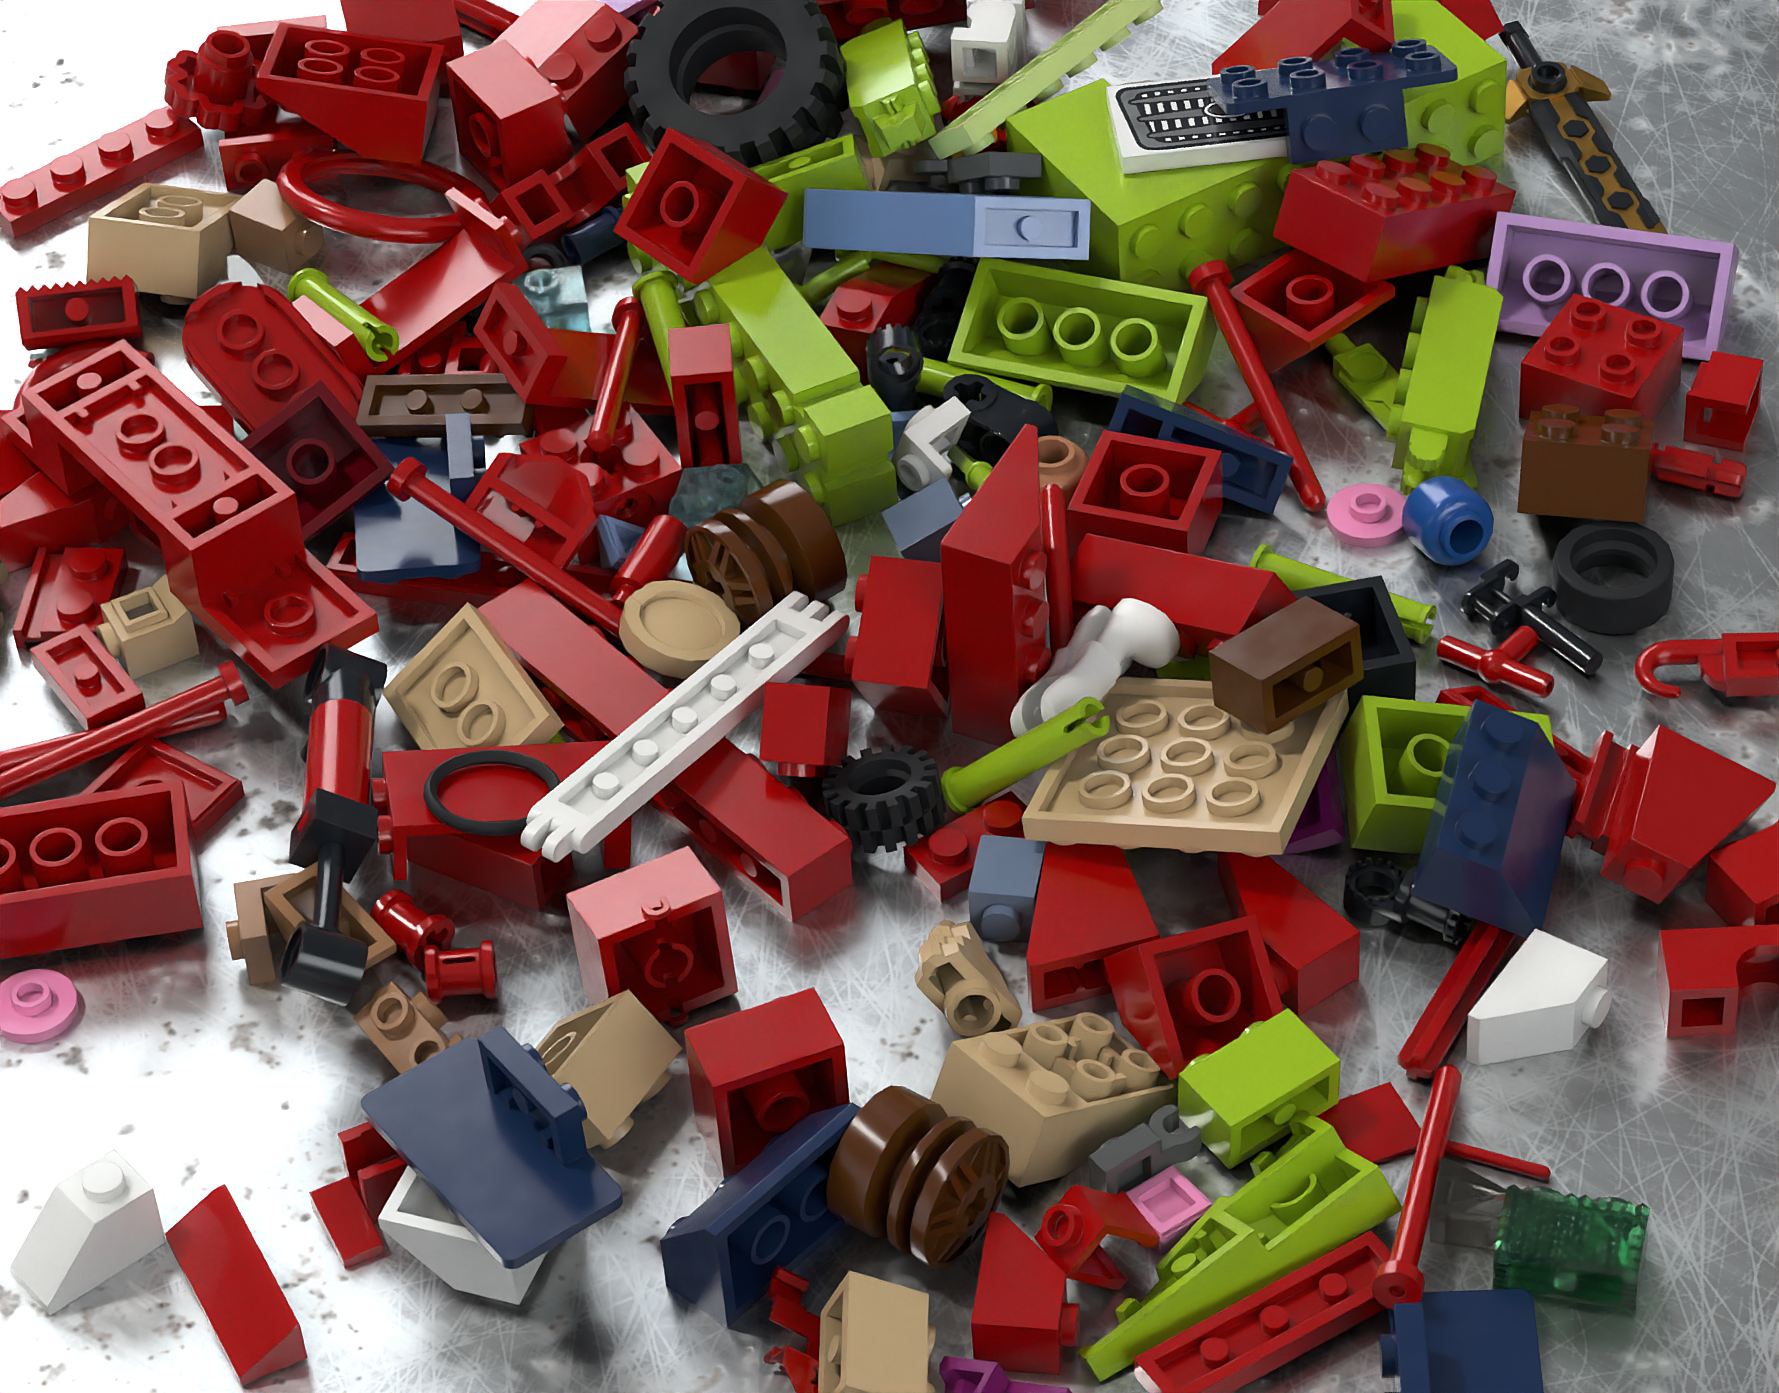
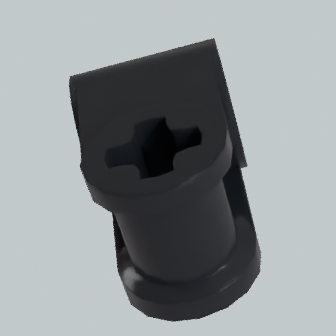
M964 374L954 377L944 387V403L953 396H956L971 412L956 445L965 450L973 459L987 462L993 468L1025 424L1037 427L1038 438L1049 435L1058 436L1059 434L1053 415L1044 406L993 383L987 377L978 374Z

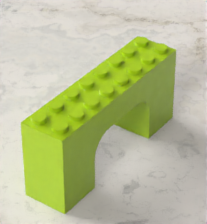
M1391 0L1395 42L1405 39H1424L1427 45L1434 46L1454 63L1458 71V79L1456 81L1403 89L1408 147L1397 149H1413L1419 143L1437 145L1451 153L1450 160L1463 166L1474 165L1504 152L1507 59L1438 1ZM1345 37L1340 41L1341 49L1359 47ZM1104 78L1005 118L1007 152L1041 154V178L1020 181V191L1009 192V195L1091 200L1089 260H1061L1073 272L1177 292L1191 288L1188 282L1190 273L1206 262L1222 260L1227 264L1229 270H1232L1288 246L1289 244L1273 237V232L1291 170L1317 166L1319 162L1314 161L1292 165L1287 156L1123 174L1107 105L1106 87L1111 85ZM1384 151L1365 153L1359 155L1374 156L1384 154ZM1352 156L1327 159L1321 161L1341 162L1351 160Z

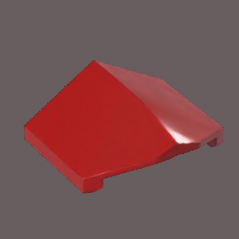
M499 452L465 502L466 505L564 571L599 521L587 476L558 456L522 455Z

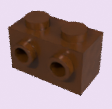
M1308 596L1302 597L1208 651L1214 706L1265 735L1271 734L1364 679L1360 625Z

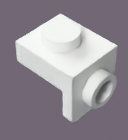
M953 396L936 409L931 405L922 408L911 418L905 427L891 463L894 465L903 484L913 491L918 492L943 477L949 480L952 467L941 455L949 450L953 444H957L971 414L956 396Z

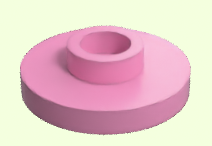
M1363 483L1346 487L1337 492L1328 503L1327 524L1329 530L1339 540L1353 546L1379 547L1392 543L1405 533L1402 526V510L1406 499L1396 490L1380 484Z
M48 969L26 970L10 976L0 983V1035L7 1040L17 1043H38L49 1040L64 1032L73 1023L78 1014L79 1000L75 986L68 977L59 972Z

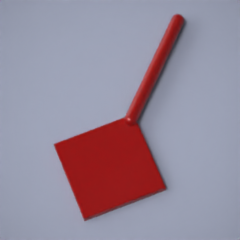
M1391 1082L1340 1099L1338 1104L1316 1116L1334 1127L1347 1149L1376 1165L1416 1152L1421 1133L1420 1126ZM1451 1140L1447 1141L1445 1153L1542 1180L1548 1179L1551 1175L1550 1169L1544 1165Z

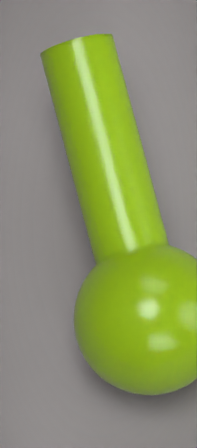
M855 250L802 286L795 283L793 285L814 311L815 304L834 293L838 286L870 269V266L859 250Z

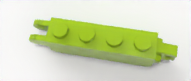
M884 17L864 25L860 31L861 35L850 39L840 49L846 63L847 72L844 73L850 108L854 117H858L865 132L872 157H885L901 149H908L920 141L937 135L933 115L942 111L936 97L938 93L932 80L934 75L929 65L930 58L919 32L915 31L908 34L901 18L892 21L890 17Z
M1450 265L1444 277L1434 276L1430 298L1417 297L1410 329L1412 332H1409L1402 367L1413 370L1403 368L1400 370L1393 404L1404 407L1392 405L1385 441L1396 443L1391 468L1403 470L1400 482V491H1403V495L1409 496L1420 483L1432 477L1447 475L1459 478L1466 474L1503 302V296L1494 287L1485 286L1484 272L1477 270L1467 271L1459 266Z

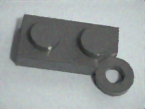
M985 152L950 160H921L914 162V173L932 176L948 175V183L958 184L959 193L1014 192L1020 191V181L1041 178V154Z

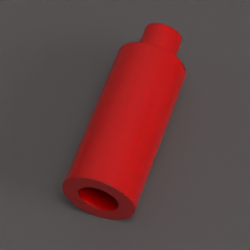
M658 515L652 519L610 582L609 592L612 596L610 601L612 604L623 610L625 601L636 590L643 588L646 584L653 581L667 580L685 552L684 542L686 531L689 529L682 521L670 515Z

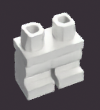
M966 0L968 28L954 27L951 37L953 81H955L953 96H960L957 102H967L973 97L985 96L988 91L998 87L1027 64L1025 0Z

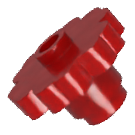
M228 30L214 31L199 46L198 53L192 50H180L175 57L167 62L164 83L166 85L164 101L172 107L176 115L183 118L196 117L197 123L202 128L234 132L238 130L240 123L246 126L258 127L263 123L264 119L271 116L274 104L265 103L256 89V78L262 61L253 58V54L250 51V43L244 36Z

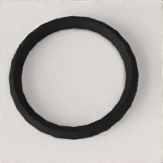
M481 750L454 756L437 766L429 774L424 784L423 797L428 810L439 821L451 828L482 836H505L522 833L527 826V817L504 822H483L455 815L448 811L439 801L437 788L440 782L455 770L480 764H506L527 769L538 774L547 783L550 792L561 782L558 775L548 765L536 758L505 750Z

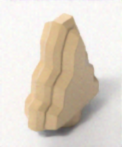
M944 919L931 930L929 939L919 948L918 959L920 965L914 976L916 986L946 1016L952 1030L960 1035L971 1038L989 1032L1018 1028V1023L1023 1015L1018 1001L1009 992L1001 973L987 956L982 940L971 922L955 924L950 920Z

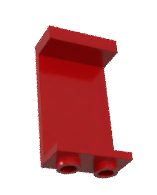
M1280 0L1211 63L1212 75L1220 74V71L1224 68L1238 65L1254 66L1255 70L1278 68L1277 62L1279 60L1297 56L1311 57L1313 62H1318L1344 37L1361 48L1369 49L1370 53L1389 51L1392 48L1391 44L1395 42L1392 1Z
M325 14L217 26V31L228 30L244 36L250 43V51L253 54V58L263 62L279 22L327 29L328 23ZM274 104L271 116L264 119L260 126L251 127L240 123L238 130L234 132L224 131L225 139L219 140V151L227 191L254 188L263 179L276 183L280 169L292 158L309 152L337 149V140L301 116L283 111L277 104ZM339 174L319 177L307 182L339 179Z
M454 187L444 193L464 229L359 304L398 332L400 344L394 356L384 348L379 349L388 357L386 361L377 362L370 359L354 333L306 295L301 296L292 304L310 323L311 329L336 353L342 364L351 373L353 372L365 386L367 375H384L487 300L496 282L510 283L529 269L526 260L519 250V247L524 244L523 237L508 217L503 215L498 219L481 198L477 197L472 201Z
M496 282L473 332L523 403L596 410L616 335L547 328L516 284ZM684 319L686 327H690V325ZM650 331L645 337L639 339L623 403L628 401L637 413L675 416L672 398Z
M611 741L382 752V778H371L370 781L371 807L378 809L376 832L378 855L390 854L393 880H407V836L465 833L439 821L428 810L423 797L424 784L429 774L441 763L454 756L481 750H505L522 753L548 765L558 775L562 783ZM480 764L455 770L448 774L437 788L439 801L448 811L467 819L483 822H504L527 817L531 808L550 793L547 783L538 774L521 767L506 764ZM632 815L599 842L604 869L630 868Z

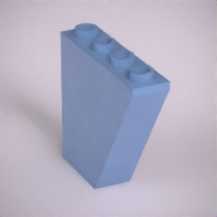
M805 189L803 247L969 257L1089 260L1091 200L1025 195Z

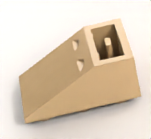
M1083 1012L1074 1016L1046 1022H1035L1023 1027L989 1032L981 1036L951 1042L930 1100L940 1104L948 1114V1117H966L973 1121L977 1128H987L1001 1135L1009 1146L1010 1168L1007 1178L1017 1187H1023L1064 1177L1089 1160L1088 1156L1096 1152L1107 1140L1121 1137L1178 1096V1080H1170L1147 1052L1138 1050L1116 1033L1114 1026L1107 1019L1091 1012Z

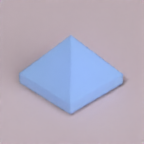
M600 514L598 516L599 521L595 526L602 569L618 571L646 529Z

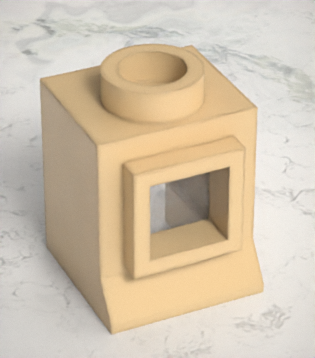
M164 574L153 586L100 605L104 624L96 626L97 637L114 659L118 658L123 669L132 680L200 655L192 613L170 592L167 574Z

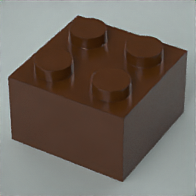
M1549 404L1543 406L1542 412L1531 411L1522 442L1517 513L1643 523L1650 492L1655 421L1642 420V413L1629 409L1606 410L1604 417L1580 415L1578 407L1565 404Z

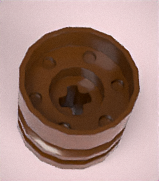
M779 478L740 501L738 509L727 507L711 519L707 518L686 531L684 548L687 565L694 583L717 594L724 600L725 605L733 613L735 612L740 622V635L793 591L808 596L809 605L815 600L823 603L845 589L848 573L845 554L837 533L825 512L813 497L792 480Z
M890 1085L872 1096L858 1111L842 1136L829 1170L826 1186L828 1209L836 1219L872 1238L888 1237L889 1242L897 1251L903 1254H913L920 1263L932 1269H948L962 1260L980 1240L987 1228L989 1212H996L1005 1190L1010 1168L1009 1146L1001 1135L987 1128H977L970 1119L963 1116L948 1117V1114L940 1104L904 1086Z

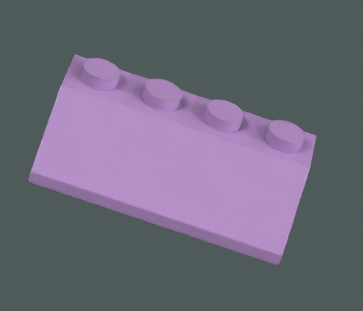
M1498 211L1485 286L1494 287L1503 296L1496 332L1540 338L1572 294L1576 293L1684 328L1682 358L1709 362L1712 351L1719 352L1731 308L1740 251L1734 243Z

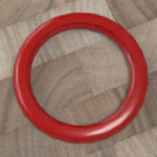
M329 149L309 152L294 157L282 166L276 179L281 199L296 213L332 230L383 242L404 244L445 243L464 228L455 213L433 218H404L356 210L322 197L312 191L305 183L319 177L337 174L374 175L418 184L443 195L454 187L472 201L479 197L488 206L490 205L485 192L480 187L455 171L422 160L421 165L411 164L407 168H390L379 164L377 159L365 158L352 149Z

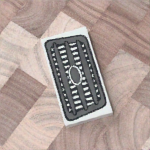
M1220 74L1106 87L1107 105L1123 174L1287 156L1283 108L1241 115L1226 114L1207 92L1206 81L1211 78L1220 77Z

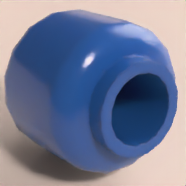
M1447 475L1432 477L1420 483L1410 493L1402 510V526L1406 537L1433 562L1448 567L1464 565L1475 559L1487 547L1493 534L1494 517L1489 504L1465 482Z

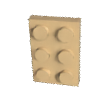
M468 602L393 678L382 693L421 750L546 744L564 726L562 720L485 615Z

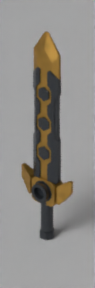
M1520 22L1506 23L1503 26L1505 30L1499 32L1498 35L1513 55L1521 70L1516 74V80H1509L1506 86L1505 123L1510 125L1524 117L1525 110L1528 115H1531L1558 161L1565 166L1594 214V220L1597 225L1668 234L1652 205L1643 197L1616 154L1612 141L1587 103L1611 100L1612 93L1605 82L1575 65H1571L1570 69H1568L1565 63L1556 61L1543 62Z

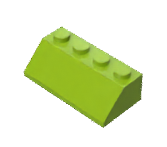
M980 257L947 361L949 365L1117 398H1120L1122 391L1128 384L1181 405L1202 382L1218 329L1208 304V297L991 257Z

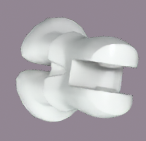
M1123 598L1112 611L1106 606L1101 605L1092 608L1076 626L1068 645L1056 651L1048 672L1031 686L1017 702L1010 717L1014 736L1016 738L1075 705L1084 697L1091 696L1100 702L1108 690L1114 686L1116 679L1124 674L1132 665L1133 660L1148 668L1156 669L1168 664L1178 654L1180 648V637L1175 625L1165 613L1148 603L1133 598Z

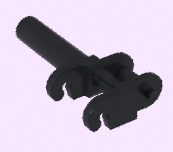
M1506 559L1479 576V584L1464 594L1460 606L1461 611L1466 615H1473L1478 612L1488 619V631L1491 634L1500 635L1513 626L1517 628L1523 625L1528 626L1536 632L1539 640L1587 675L1593 674L1601 666L1603 655L1542 611V604L1547 608H1551L1554 605L1557 595L1549 586H1542L1528 596L1521 594L1515 599H1512L1503 592L1505 577L1510 581H1514L1519 574V565L1513 560ZM1497 599L1505 604L1498 610L1490 605Z

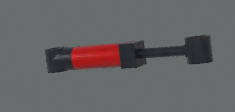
M325 642L318 650L312 662L304 686L303 700L311 704L308 740L300 753L302 760L306 764L302 814L291 831L288 863L302 868H307L318 861L313 924L302 920L294 928L282 956L278 983L344 1007L349 1004L359 987L368 957V944L366 942L343 935L339 929L343 882L350 884L376 840L378 809L369 806L375 711L384 690L388 670L387 664Z

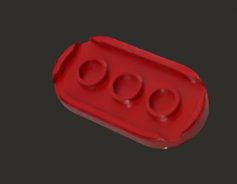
M242 281L226 282L205 291L190 305L184 318L185 325L182 330V346L186 362L198 379L247 435L255 431L319 380L326 385L356 421L364 385L353 372H350L342 364L336 353L311 329L310 323L278 290L257 283V287L251 285L242 286Z

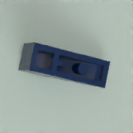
M1128 384L1121 393L1107 430L1222 451L1223 497L1273 515L1295 458L1183 405Z

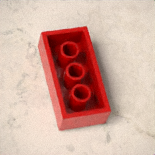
M1419 143L1416 148L1407 150H1385L1384 154L1374 156L1353 155L1351 160L1341 162L1319 161L1317 166L1291 170L1273 237L1364 283H1370L1490 257L1497 212L1510 213L1516 191L1496 182L1497 175L1494 172L1474 165L1463 166L1450 160L1451 153L1448 150L1429 143Z
M183 779L0 808V959L204 927L195 833Z

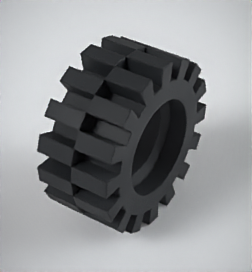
M893 744L882 745V752L873 754L871 747L860 750L861 758L856 760L849 755L841 759L843 768L832 766L827 772L829 778H823L822 793L829 821L834 820L846 830L851 839L853 851H856L863 845L864 853L875 854L878 846H885L886 853L898 851L896 843L905 841L908 847L919 843L918 834L926 837L931 836L936 832L934 825H942L945 820L944 813L947 810L937 763L934 757L930 758L929 753L923 749L915 753L914 746L903 745L899 752H895Z

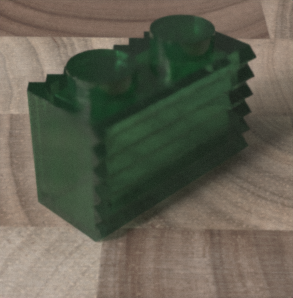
M1513 1184L1507 1187L1493 1254L1492 1289H1523L1532 1296L1636 1311L1647 1251L1650 1208L1644 1203L1635 1206L1630 1201L1618 1197H1598L1592 1200L1586 1194L1578 1198L1572 1192L1564 1196L1558 1190L1544 1186L1531 1188L1527 1186L1520 1189Z

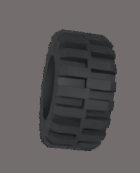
M659 0L657 3L661 10L655 16L651 13L646 14L637 27L642 39H633L630 42L626 55L630 67L624 72V87L630 98L628 104L653 154L668 127L713 145L748 168L825 143L827 137L830 139L838 137L844 124L840 112H844L849 107L844 73L847 72L846 63L827 16L822 15L819 5L815 0ZM744 51H761L773 54L786 61L783 76L775 90L764 101L749 110L731 115H713L701 112L689 105L693 88L700 76L711 65L726 56Z

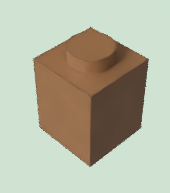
M263 179L228 210L237 254L285 274H293L325 245L322 225L312 222L293 211L281 199L276 183L270 180Z

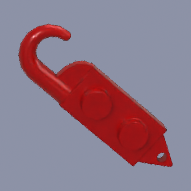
M1779 632L1722 633L1721 639H1678L1657 642L1644 649L1635 661L1634 676L1639 686L1649 694L1660 698L1676 699L1681 695L1680 688L1657 680L1653 674L1654 670L1665 665H1697L1700 676L1706 684L1716 690L1725 691L1726 696L1779 695Z

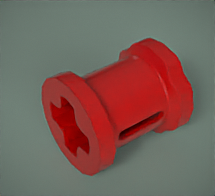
M394 889L385 893L379 898L369 914L396 943V949L406 954L408 962L419 971L425 970L426 946L436 945L439 951H447L451 948L455 935L454 923L443 914L430 915L414 905L413 898L403 890Z
M493 940L482 941L479 948L439 951L436 945L425 947V974L428 998L435 1005L441 1004L444 997L484 994L487 1000L498 999L497 964Z

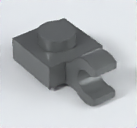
M1174 1104L1159 1108L1151 1116L1149 1127L1142 1123L1121 1137L1107 1140L1096 1152L1088 1156L1090 1188L1115 1195L1120 1191L1126 1193L1171 1165L1194 1158L1202 1149L1201 1129L1194 1126L1182 1134H1171V1132L1179 1128V1109Z

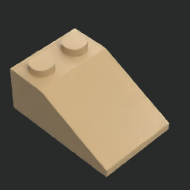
M142 183L88 217L86 284L90 279L98 283L102 277L107 281H110L113 276L122 280L127 274L137 285L138 295H140V292L160 294V300L165 303L176 305L192 304L201 294L214 287L227 261V256H229L235 244L228 210L244 195Z

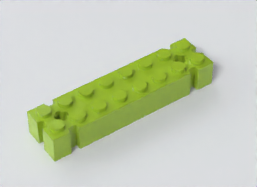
M649 162L625 169L628 194L622 196L623 209H625ZM630 242L627 243L630 260L639 274L643 272L649 274L656 271H670L677 276L678 287L675 292L683 317L690 327L729 324L737 404H742L747 411L750 424L759 439L766 438L772 445L781 470L785 474L792 473L799 482V486L805 489L823 509L833 528L890 508L898 503L896 469L888 456V452L894 450L891 411L871 385L863 387L860 383L858 368L763 244L706 281L696 285Z

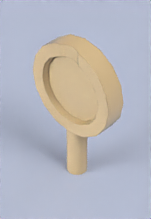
M676 580L653 581L646 584L643 588L636 590L625 601L619 628V636L626 651L641 665L662 675L681 679L689 678L740 635V622L735 612L733 613L725 605L722 598L696 584Z

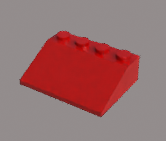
M1029 424L1024 425L940 542L952 732L999 747L1016 738L1010 724L1013 709L1022 695L1048 672L1052 660L1051 650L1047 648L1049 603L1046 601L1045 594L1047 556L1043 553L1038 431L1036 426Z

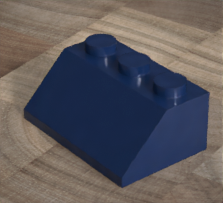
M1475 699L1449 746L1410 892L1412 895L1528 938L1535 928L1542 931L1577 784L1538 722Z
M852 1102L805 1115L784 1134H778L767 1143L762 1153L739 1173L725 1178L719 1184L714 1194L689 1216L676 1220L660 1240L666 1286L728 1328L768 1293L772 1272L776 1266L792 1272L840 1230L846 1223L836 1219L828 1209L826 1186L830 1165L840 1140L861 1108Z

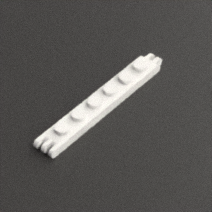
M797 591L790 593L537 802L528 813L527 826L521 835V845L534 852L542 848L543 857L553 862H559L572 850L581 854L587 853L764 703L765 682L788 683L838 641L849 627V615L838 610L833 611L829 615V607L817 600L808 605V596Z

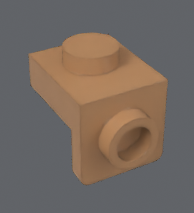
M297 873L233 883L238 920L225 922L232 961L245 959L250 985L276 981L270 933L280 932L265 903L264 893Z

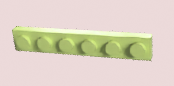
M1109 0L943 128L937 135L930 138L928 142L939 160L959 151H962L964 156L975 155L995 141L991 131L996 127H999L1001 131L1006 129L1005 118L1027 110L1026 104L1031 100L1038 104L1060 91L1064 87L1060 80L1064 74L1071 78L1093 65L1098 60L1093 53L1100 47L1102 52L1129 37L1131 33L1127 25L1131 22L1135 26L1140 25L1161 12L1164 7L1160 0Z

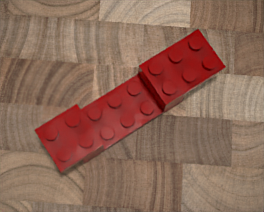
M125 339L21 392L23 405L0 417L4 436L68 496L100 481L156 533L160 539L170 592L274 690L309 672L318 650L325 642L349 649L379 632L377 613L305 548L296 493Z

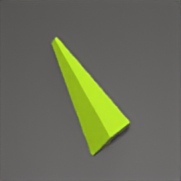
M1302 1109L1289 1121L1293 1133L1291 1138L1275 1155L1271 1152L1261 1151L1250 1163L1255 1177L1232 1196H1220L1156 1265L1155 1269L1159 1277L1157 1284L1140 1302L1135 1298H1126L1115 1310L1120 1324L1093 1346L1083 1345L1076 1352L1092 1375L1101 1382L1133 1364L1134 1357L1320 1258L1401 1212L1402 1205L1379 1166L1347 1149L1332 1125Z

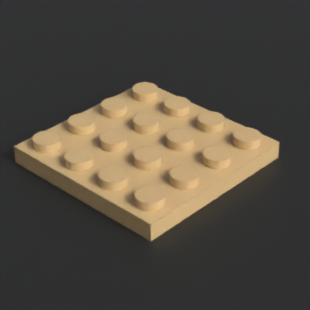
M1118 677L1114 686L1108 690L1100 701L1105 709L1089 717L1086 721L1091 724L1101 717L1108 715L1110 719L1108 733L1100 738L1093 739L1050 764L1022 816L1025 840L1051 841L1057 845H1073L1076 843L1115 845L1121 849H1135L1139 847L1179 849L1186 853L1202 851L1239 852L1252 857H1261L1269 854L1283 855L1349 711L1347 689L1271 734L1265 735L1214 706L1212 681Z

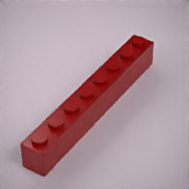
M530 578L477 608L485 615L562 720L564 726L561 730L575 742L614 740L674 690L672 688L665 689L647 674L644 667L634 657H626L612 646L598 627L585 624L569 610L562 599L554 594H548ZM726 736L647 801L792 923L853 884L851 865L853 845L846 830L838 822L825 819L808 805L804 796L792 786L786 787L766 770L757 756L752 753L745 754L729 741Z

